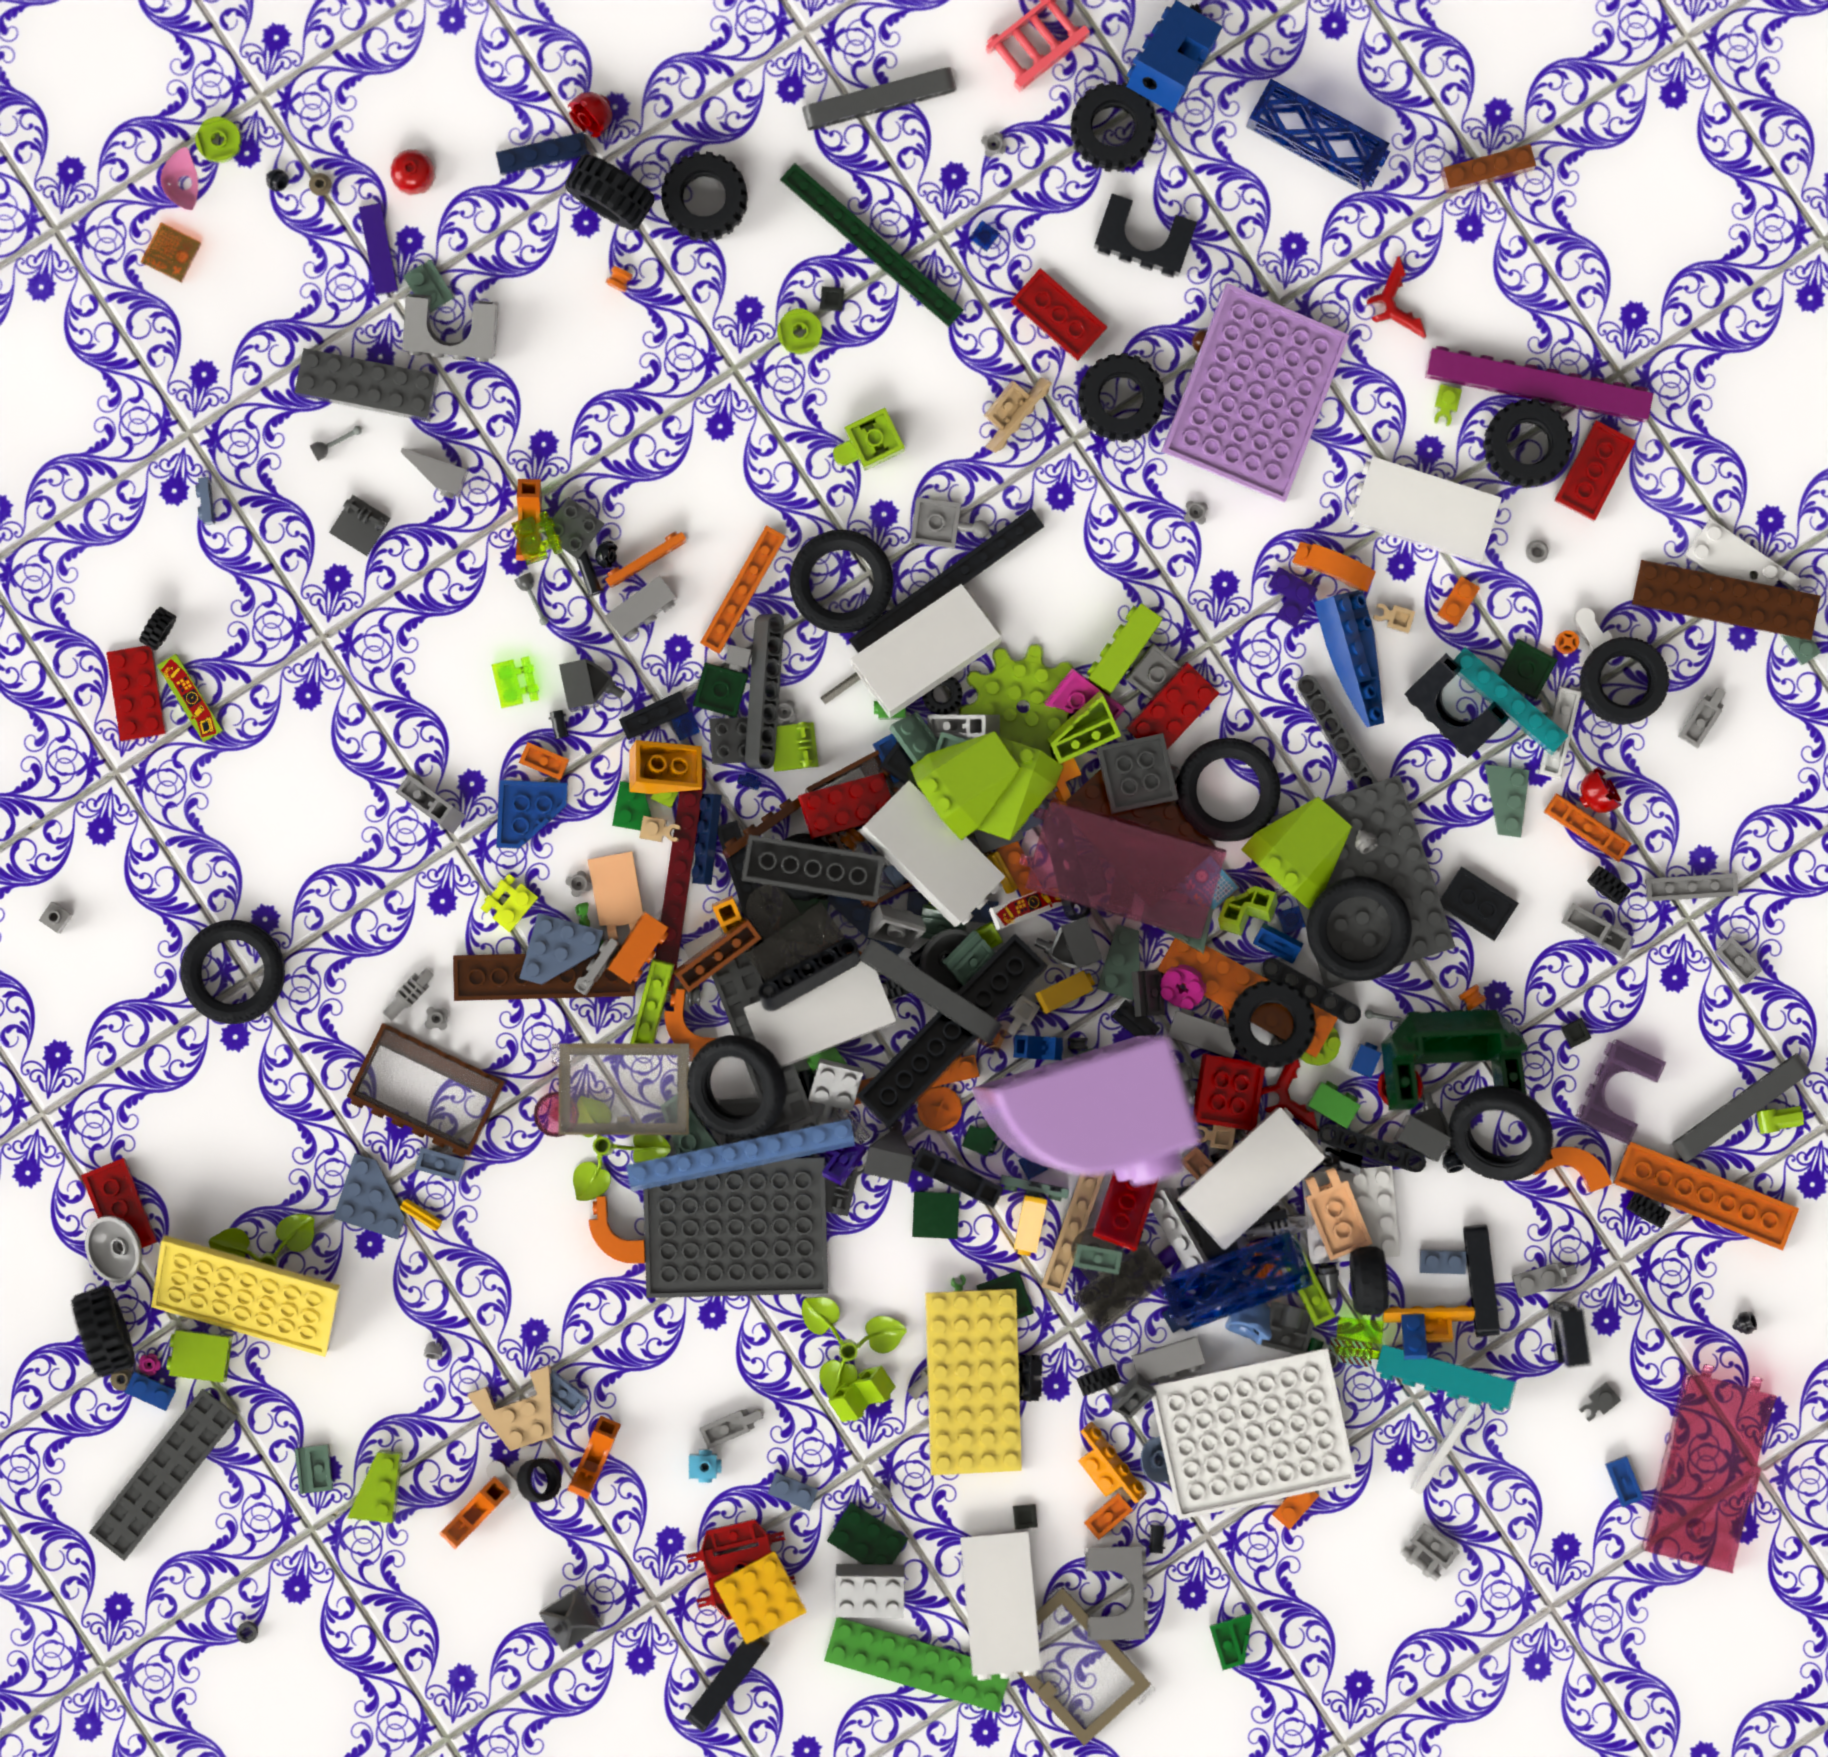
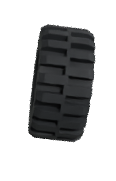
M1110 81L1109 85L1101 83L1096 85V88L1093 90L1090 88L1085 92L1083 98L1080 97L1072 114L1070 126L1071 140L1074 142L1076 152L1082 155L1081 158L1086 163L1089 161L1092 163V167L1096 169L1099 167L1105 168L1104 171L1111 172V169H1117V172L1124 171L1126 167L1132 168L1136 166L1137 162L1142 161L1148 151L1151 150L1156 135L1157 119H1155L1154 107L1149 104L1150 100L1126 87L1127 83L1124 82L1122 85H1117L1116 81ZM1106 108H1119L1126 111L1133 118L1135 125L1132 138L1121 146H1108L1101 143L1095 137L1092 129L1093 120L1098 112Z
M706 151V154L694 152L691 157L685 155L678 164L674 163L671 166V171L666 173L664 177L665 182L661 188L663 209L669 223L681 235H687L695 241L702 239L703 242H710L712 238L719 240L722 238V235L726 233L729 235L734 231L733 228L741 223L742 216L747 210L748 194L743 175L737 170L736 165L732 161H727L724 156L720 154L715 156L713 152ZM697 178H714L724 187L726 193L725 203L717 213L710 216H697L686 208L683 200L685 188Z
M590 154L580 157L565 182L567 191L583 205H586L589 209L614 224L632 231L640 227L654 204V195L643 184L613 164Z
M1114 353L1108 355L1105 359L1097 360L1096 364L1090 366L1079 388L1078 407H1080L1082 419L1087 423L1086 426L1090 430L1093 429L1097 436L1101 438L1106 437L1108 441L1115 442V440L1128 442L1130 439L1136 440L1141 438V435L1147 434L1156 425L1165 401L1163 382L1159 379L1160 375L1157 370L1154 371L1148 361L1144 362L1140 360L1141 357L1136 355L1134 357L1128 356V353H1121V355L1116 356ZM1113 378H1128L1134 381L1141 389L1142 405L1131 417L1123 419L1112 417L1105 412L1101 405L1100 392L1103 386Z
M1522 399L1516 403L1512 402L1501 409L1489 423L1484 435L1483 449L1486 450L1484 456L1486 462L1489 461L1492 472H1496L1500 476L1499 479L1503 482L1506 480L1512 486L1517 487L1520 485L1523 488L1541 486L1545 482L1552 480L1567 464L1573 446L1571 444V439L1573 438L1572 431L1568 430V421L1566 419L1563 420L1560 416L1562 413L1558 409L1556 411L1552 409L1551 404L1547 402L1544 404L1540 403L1537 399H1532L1531 401ZM1522 423H1531L1541 428L1546 434L1549 447L1547 454L1541 461L1534 464H1524L1517 461L1510 454L1507 447V438L1515 426Z
M1277 980L1257 982L1239 994L1232 1005L1228 1019L1231 1042L1238 1050V1053L1252 1064H1257L1264 1068H1279L1289 1065L1305 1053L1313 1040L1316 1028L1315 1012L1307 996H1304L1299 988L1291 986L1290 983ZM1266 1003H1278L1284 1006L1293 1018V1031L1290 1037L1278 1045L1261 1043L1251 1031L1250 1021L1252 1014L1259 1006Z
M103 1285L75 1295L71 1299L74 1320L86 1356L96 1376L106 1377L133 1367L136 1360L130 1334L111 1287Z

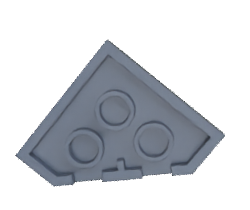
M538 913L520 979L543 985L552 978L577 966L582 961L593 957L599 952L604 931Z
M355 1153L333 1218L398 1240L406 1217L400 1209L378 1161Z

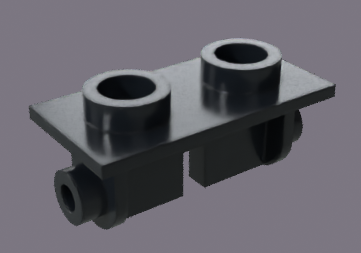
M1126 999L1111 1016L1135 1037L1155 1036L1160 1029L1146 1016L1135 1017L1134 1006Z
M1020 1354V1361L1018 1363L1020 1372V1400L1028 1402L1039 1401V1397L1042 1396V1380H1034V1376H1042V1360L1040 1355Z

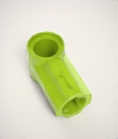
M1801 1106L1778 1110L1773 1108L1756 1112L1760 1134L1804 1125Z

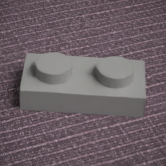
M1732 936L1714 951L1744 985H1747L1763 970Z

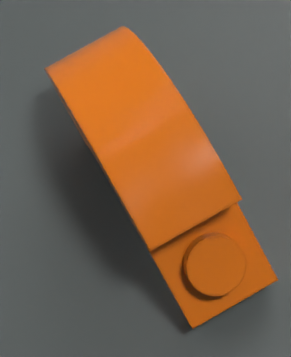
M518 479L516 560L539 561L542 538L541 479Z
M1301 541L1292 563L1298 566L1321 572L1343 582L1351 588L1368 592L1376 571L1344 554L1317 544L1311 545Z
M676 989V993H671L670 1007H674V1011H665L666 1028L672 1041L675 1044H689V1056L695 1057L703 1046L716 1038L700 1037L688 1029L684 1020L686 990Z
M1553 1147L1549 1155L1550 1158L1532 1174L1537 1175L1557 1166L1567 1165L1579 1172L1588 1192H1594L1612 1184L1603 1164L1589 1152L1575 1147Z
M597 1196V1201H593V1215H597V1219L588 1220L590 1232L595 1243L605 1254L615 1260L624 1263H645V1240H625L618 1237L612 1231L608 1222L607 1196Z
M600 1415L567 1491L586 1499L589 1498L608 1458L621 1424Z
M494 1476L439 1534L456 1549L511 1491Z

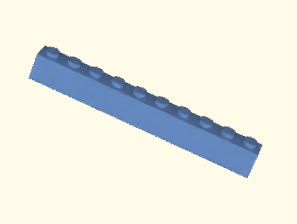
M847 1119L626 1165L631 1191L634 1192L855 1146L851 1121Z

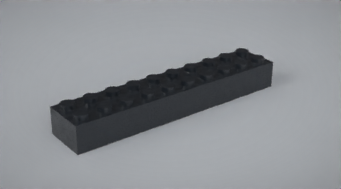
M1014 934L956 994L997 1020L1047 969L1048 965ZM938 1012L856 1097L890 1130L979 1038Z

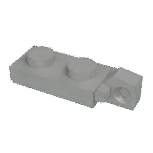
M1718 687L1711 697L1706 694L1678 737L1698 748L1723 711L1724 705L1720 701L1726 692Z
M613 938L609 941H604L599 949L601 953L596 960L593 959L587 966L586 970L588 973L586 976L578 978L574 986L577 991L584 995L588 994L620 948L621 943Z
M1561 1262L1557 1264L1552 1263L1513 1275L1512 1280L1518 1298H1522L1563 1285V1283L1567 1282L1566 1277L1577 1274V1271L1573 1264L1563 1267Z
M747 1409L739 1410L699 1429L707 1448L710 1449L750 1432L751 1429L755 1428L753 1422L763 1419V1415L760 1409L751 1413Z

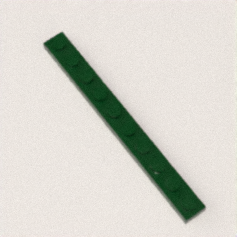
M796 163L782 176L780 181L948 328L963 313L964 310Z

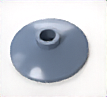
M1153 1437L1143 1446L1140 1462L1142 1470L1148 1479L1153 1482L1162 1483L1169 1480L1161 1439L1160 1437Z

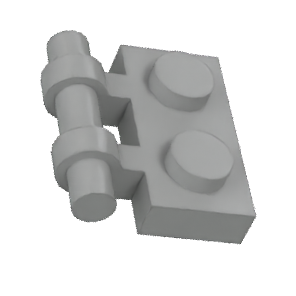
M1425 1523L1419 1527L1410 1539L1416 1545L1415 1549L1411 1551L1405 1546L1400 1552L1410 1565L1414 1564L1422 1570L1424 1576L1427 1578L1431 1577L1434 1581H1437L1441 1576L1435 1570L1436 1567L1440 1564L1447 1569L1460 1553L1458 1549ZM1422 1552H1425L1432 1558L1429 1564L1419 1557Z

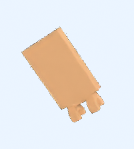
M632 851L588 859L599 926H607L609 940L611 938L619 939L617 926L629 924L631 931L643 914Z
M1334 1167L1325 1170L1330 1181L1326 1185L1318 1187L1313 1176L1304 1179L1310 1195L1305 1196V1200L1330 1261L1349 1254L1356 1248L1373 1244L1348 1181L1344 1180L1341 1182Z

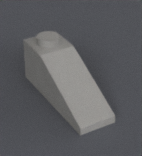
M404 448L401 449L403 456L438 491H441V496L453 499L454 496L460 498L468 474L466 469Z
M928 714L927 726L935 737H940L941 732H945L957 737L976 738L994 731L1000 737V715Z
M409 774L396 791L398 795L452 834H454L466 817L465 814Z

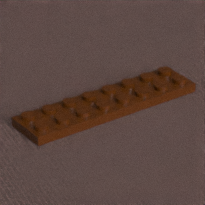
M1641 560L1632 605L1811 641L1821 596Z
M601 952L582 961L563 974L561 973L543 985L520 979L526 954L453 956L454 1001L636 996L635 981L629 984L607 968L587 995L580 993L574 988L578 978L584 977L588 973L586 969L593 959L596 960Z

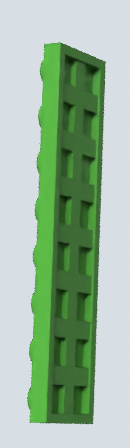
M836 1618L824 1661L996 1713L1000 1711L1009 1678H1001L1000 1674H992L991 1679L978 1680V1676H973L970 1655L845 1618Z

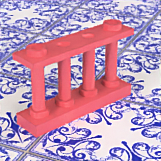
M1039 0L1041 3L1000 35L994 34L987 41L986 52L990 54L996 49L1016 74L1014 86L1019 92L1090 36V31L1085 25L1079 29L1078 26L1075 27L1055 3L1056 0ZM1047 7L1068 32V38L1063 42L1057 41L1037 16ZM1031 22L1051 46V52L1046 56L1040 55L1020 29L1027 23ZM1012 35L1033 60L1032 63L1034 65L1028 70L1026 68L1023 69L1002 44Z

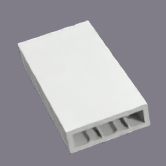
M1372 456L1370 462H1365L1362 470L1365 478L1363 483H1358L1355 495L1359 497L1356 504L1352 503L1348 514L1349 517H1352L1351 524L1476 564L1482 562L1502 497Z
M960 584L850 658L852 668L889 718L1000 644V635L1002 633L995 623H990L987 619L988 613L983 606L976 604L974 601L975 596L969 588L965 589Z
M910 781L904 784L859 830L954 927L960 923L965 925L973 917L971 912L975 908L981 909L988 900L985 897L990 892L994 895L1003 886L1000 882L1006 876L967 838L960 840L941 820L928 799Z
M859 962L855 967L775 1011L765 1010L761 1001L744 1007V1012L755 1040L766 1046L774 1054L782 1068L896 1023L895 1018L898 1017L895 1005L889 1004L887 986L884 983L881 984L879 975L882 974L864 962Z
M1276 1107L1177 1198L1221 1249L1226 1250L1326 1158L1322 1154L1324 1152L1323 1148L1316 1141L1312 1143L1307 1137L1309 1135L1308 1131L1301 1124L1297 1126L1292 1121L1294 1116L1287 1108Z
M1029 1532L960 1538L973 1676H978V1680L991 1679L992 1674H1000L1001 1678L1014 1677L1015 1672H1023V1676L1037 1675V1670H1041Z

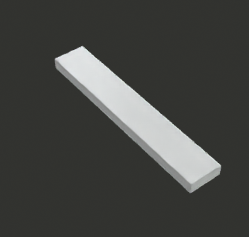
M1467 1403L1410 1488L1418 1495L1422 1494L1480 1406Z

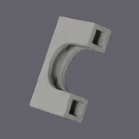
M408 294L406 296L402 350L408 351L409 355L418 356L424 352L430 353L431 357L443 358L445 354L453 355V359L457 360L475 357V361L489 362V359L495 356L498 302L476 300L473 303L470 334L460 342L449 343L439 339L431 329V296Z
M1142 1546L1085 1548V1571L1117 1572L1128 1581L1131 1588L1130 1603L1121 1614L1113 1617H1087L1088 1641L1145 1639V1634L1149 1633L1148 1620L1145 1621L1144 1611H1148L1147 1597H1144L1143 1588H1147V1576L1143 1574V1565H1146V1552L1142 1551Z

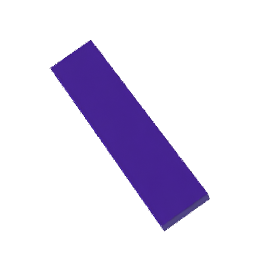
M377 203L359 207L376 296L399 292L382 204Z

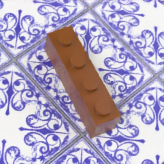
M1531 144L1443 167L1441 177L1446 194L1531 172L1536 167V162Z
M744 918L673 972L689 993L759 941L761 937L748 919Z

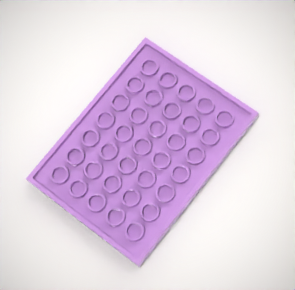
M1226 283L1161 452L1280 502H1286L1349 334Z

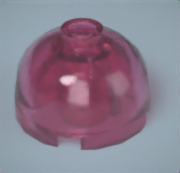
M559 1092L547 1093L535 1105V1124L547 1136H565L559 1135ZM571 1097L570 1123L573 1124L565 1132H571L578 1123L579 1118L578 1106Z

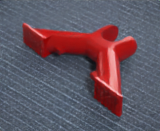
M1398 256L1383 292L1367 300V305L1383 303L1386 307L1384 313L1373 316L1371 319L1374 322L1392 319L1425 339L1427 335L1424 332L1425 329H1423L1421 318L1416 319L1412 312L1406 313L1399 309L1394 299L1398 288L1403 287L1402 279L1406 275L1401 257Z
M1297 1059L1289 1065H1284L1276 1084L1262 1088L1261 1095L1275 1092L1279 1096V1102L1276 1105L1264 1109L1267 1113H1271L1276 1107L1287 1108L1296 1119L1317 1132L1319 1129L1316 1126L1314 1112L1307 1110L1305 1104L1300 1105L1292 1100L1288 1091L1292 1080L1298 1078L1296 1072L1301 1066Z

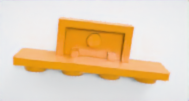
M1466 1305L1446 1308L1445 1306H1435L1434 1308H1423L1421 1306L1400 1308L1393 1306L1383 1312L1382 1319L1383 1323H1400L1401 1315L1424 1314L1426 1343L1452 1342V1322L1473 1321L1475 1309Z
M1093 1422L1088 1423L1080 1432L1093 1450L1081 1457L1078 1462L1105 1497L1122 1486L1134 1503H1138L1147 1494L1142 1483L1134 1477L1129 1466L1117 1455L1115 1448L1107 1442L1101 1430Z

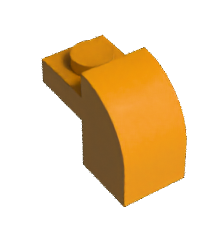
M1074 758L1061 763L1063 770L1056 785L1058 791L1054 792L1059 804L1066 802L1071 797L1066 782L1082 775Z
M733 896L711 904L724 933L743 920Z

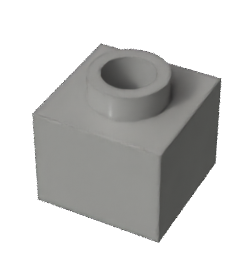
M729 644L725 663L730 665L729 669L742 672L743 668L748 669L752 650Z
M51 902L39 921L56 933H61L73 914L57 903ZM53 913H56L58 919L53 922L50 917Z

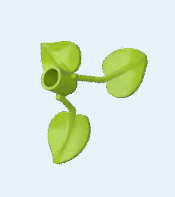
M580 1096L575 1109V1123H611L612 1114L605 1103ZM583 1135V1136L590 1138V1137H593L594 1135ZM597 1135L593 1142V1150L597 1153L598 1166L593 1162H584L577 1166L573 1174L576 1200H593L597 1196L604 1194L609 1188L611 1175L607 1170L601 1169L602 1156L610 1155L614 1149L634 1150L633 1159L635 1163L663 1158L671 1152L669 1142L661 1135H635L633 1138L634 1146L614 1144L611 1139Z
M294 1214L285 1217L276 1228V1236L283 1242L273 1254L264 1253L261 1257L247 1250L250 1243L249 1237L243 1230L238 1228L225 1229L211 1237L208 1243L212 1249L245 1258L246 1253L257 1262L277 1267V1256L285 1245L293 1252H301L312 1244L314 1239V1218L306 1214Z
M807 1297L802 1303V1317L806 1327L818 1335L826 1333L828 1328H830L840 1344L841 1362L834 1359L829 1360L823 1364L819 1372L820 1383L829 1399L839 1386L845 1382L850 1385L857 1380L858 1373L856 1367L853 1364H845V1362L856 1358L858 1348H861L869 1340V1345L875 1352L883 1354L891 1352L898 1346L906 1334V1327L894 1318L876 1316L865 1325L868 1336L855 1343L851 1339L843 1340L832 1325L838 1321L840 1316L839 1307L835 1301L827 1297Z

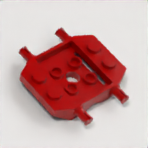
M756 1519L706 1530L701 1550L686 1554L688 1564L700 1560L704 1563L711 1595L697 1598L698 1608L712 1605L726 1620H731L732 1617L714 1583L734 1573L736 1565L743 1564L747 1566L771 1553V1545L773 1543L786 1540L785 1536H782L784 1531L773 1534L767 1533ZM758 1542V1546L714 1556L715 1552ZM790 1576V1580H794L792 1581L793 1585H796L795 1576Z

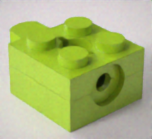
M883 408L845 426V432L849 440L834 448L833 457L840 466H847L859 460L864 471L905 452V447L886 408Z

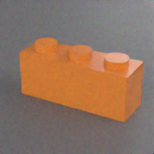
M644 911L606 968L629 984L632 981L637 982L643 973L641 967L645 962L649 963L656 954L654 948L658 943L662 944L669 934L666 932L668 927Z

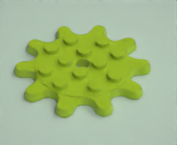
M1038 644L1030 645L1022 660L1012 659L1005 648H996L992 653L995 668L990 674H982L976 670L970 671L967 674L966 681L968 685L977 691V699L974 703L965 704L960 707L959 715H1000V737L1041 750L1054 759L1052 748L1047 738L1069 719L1071 713L1056 707L1046 706L1044 702L1073 668L1072 664L1063 661L1056 667H1047L1042 660L1043 648ZM1025 700L1029 703L1030 709L1028 712L1021 713L1017 710L1019 701Z

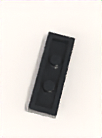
M679 691L624 716L619 721L627 739L630 740L690 711Z

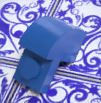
M1015 1035L1013 1058L1062 1060L1064 1050L1063 1038Z

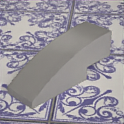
M1572 903L1561 922L1623 960L1635 942L1632 936Z

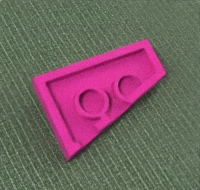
M1074 668L1070 670L1044 702L1046 706L1056 707L1072 714L1076 713L1093 696L1101 691L1115 721L1125 710L1122 704Z

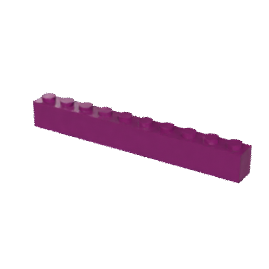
M1436 346V349L1432 348L1429 353L1425 378L1531 400L1537 399L1541 402L1644 423L1649 419L1654 393L1648 392V389L1645 387L1626 388V384L1620 382L1607 384L1600 378L1582 379V375L1576 373H1569L1567 376L1560 374V371L1556 369L1538 370V366L1532 364H1525L1523 367L1515 365L1516 362L1512 360L1493 361L1494 358L1491 356L1480 355L1479 358L1471 356L1472 353L1467 351L1449 352V348L1443 346Z

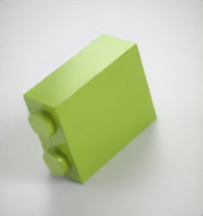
M182 1329L175 1330V1334H171L170 1347L173 1348L172 1357H168L166 1369L170 1370L169 1376L220 1383L226 1382L233 1336Z

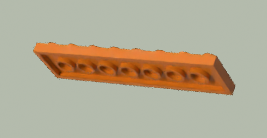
M1174 938L1157 969L1162 974H1165L1169 968L1178 967L1179 965H1188L1195 968L1201 973V979L1204 984L1206 983L1207 988L1204 997L1225 1007L1229 1011H1231L1236 998L1247 987L1260 981H1270L1208 946H1205L1203 954L1177 938ZM1278 1003L1263 1004L1251 1016V1023L1284 1041L1290 1037L1293 1031L1292 1015L1287 1008ZM1310 1003L1315 1012L1316 1028L1313 1040L1305 1052L1316 1058L1338 1018Z
M1628 1141L1613 1180L1615 1185L1782 1251L1799 1211V1208L1631 1141Z

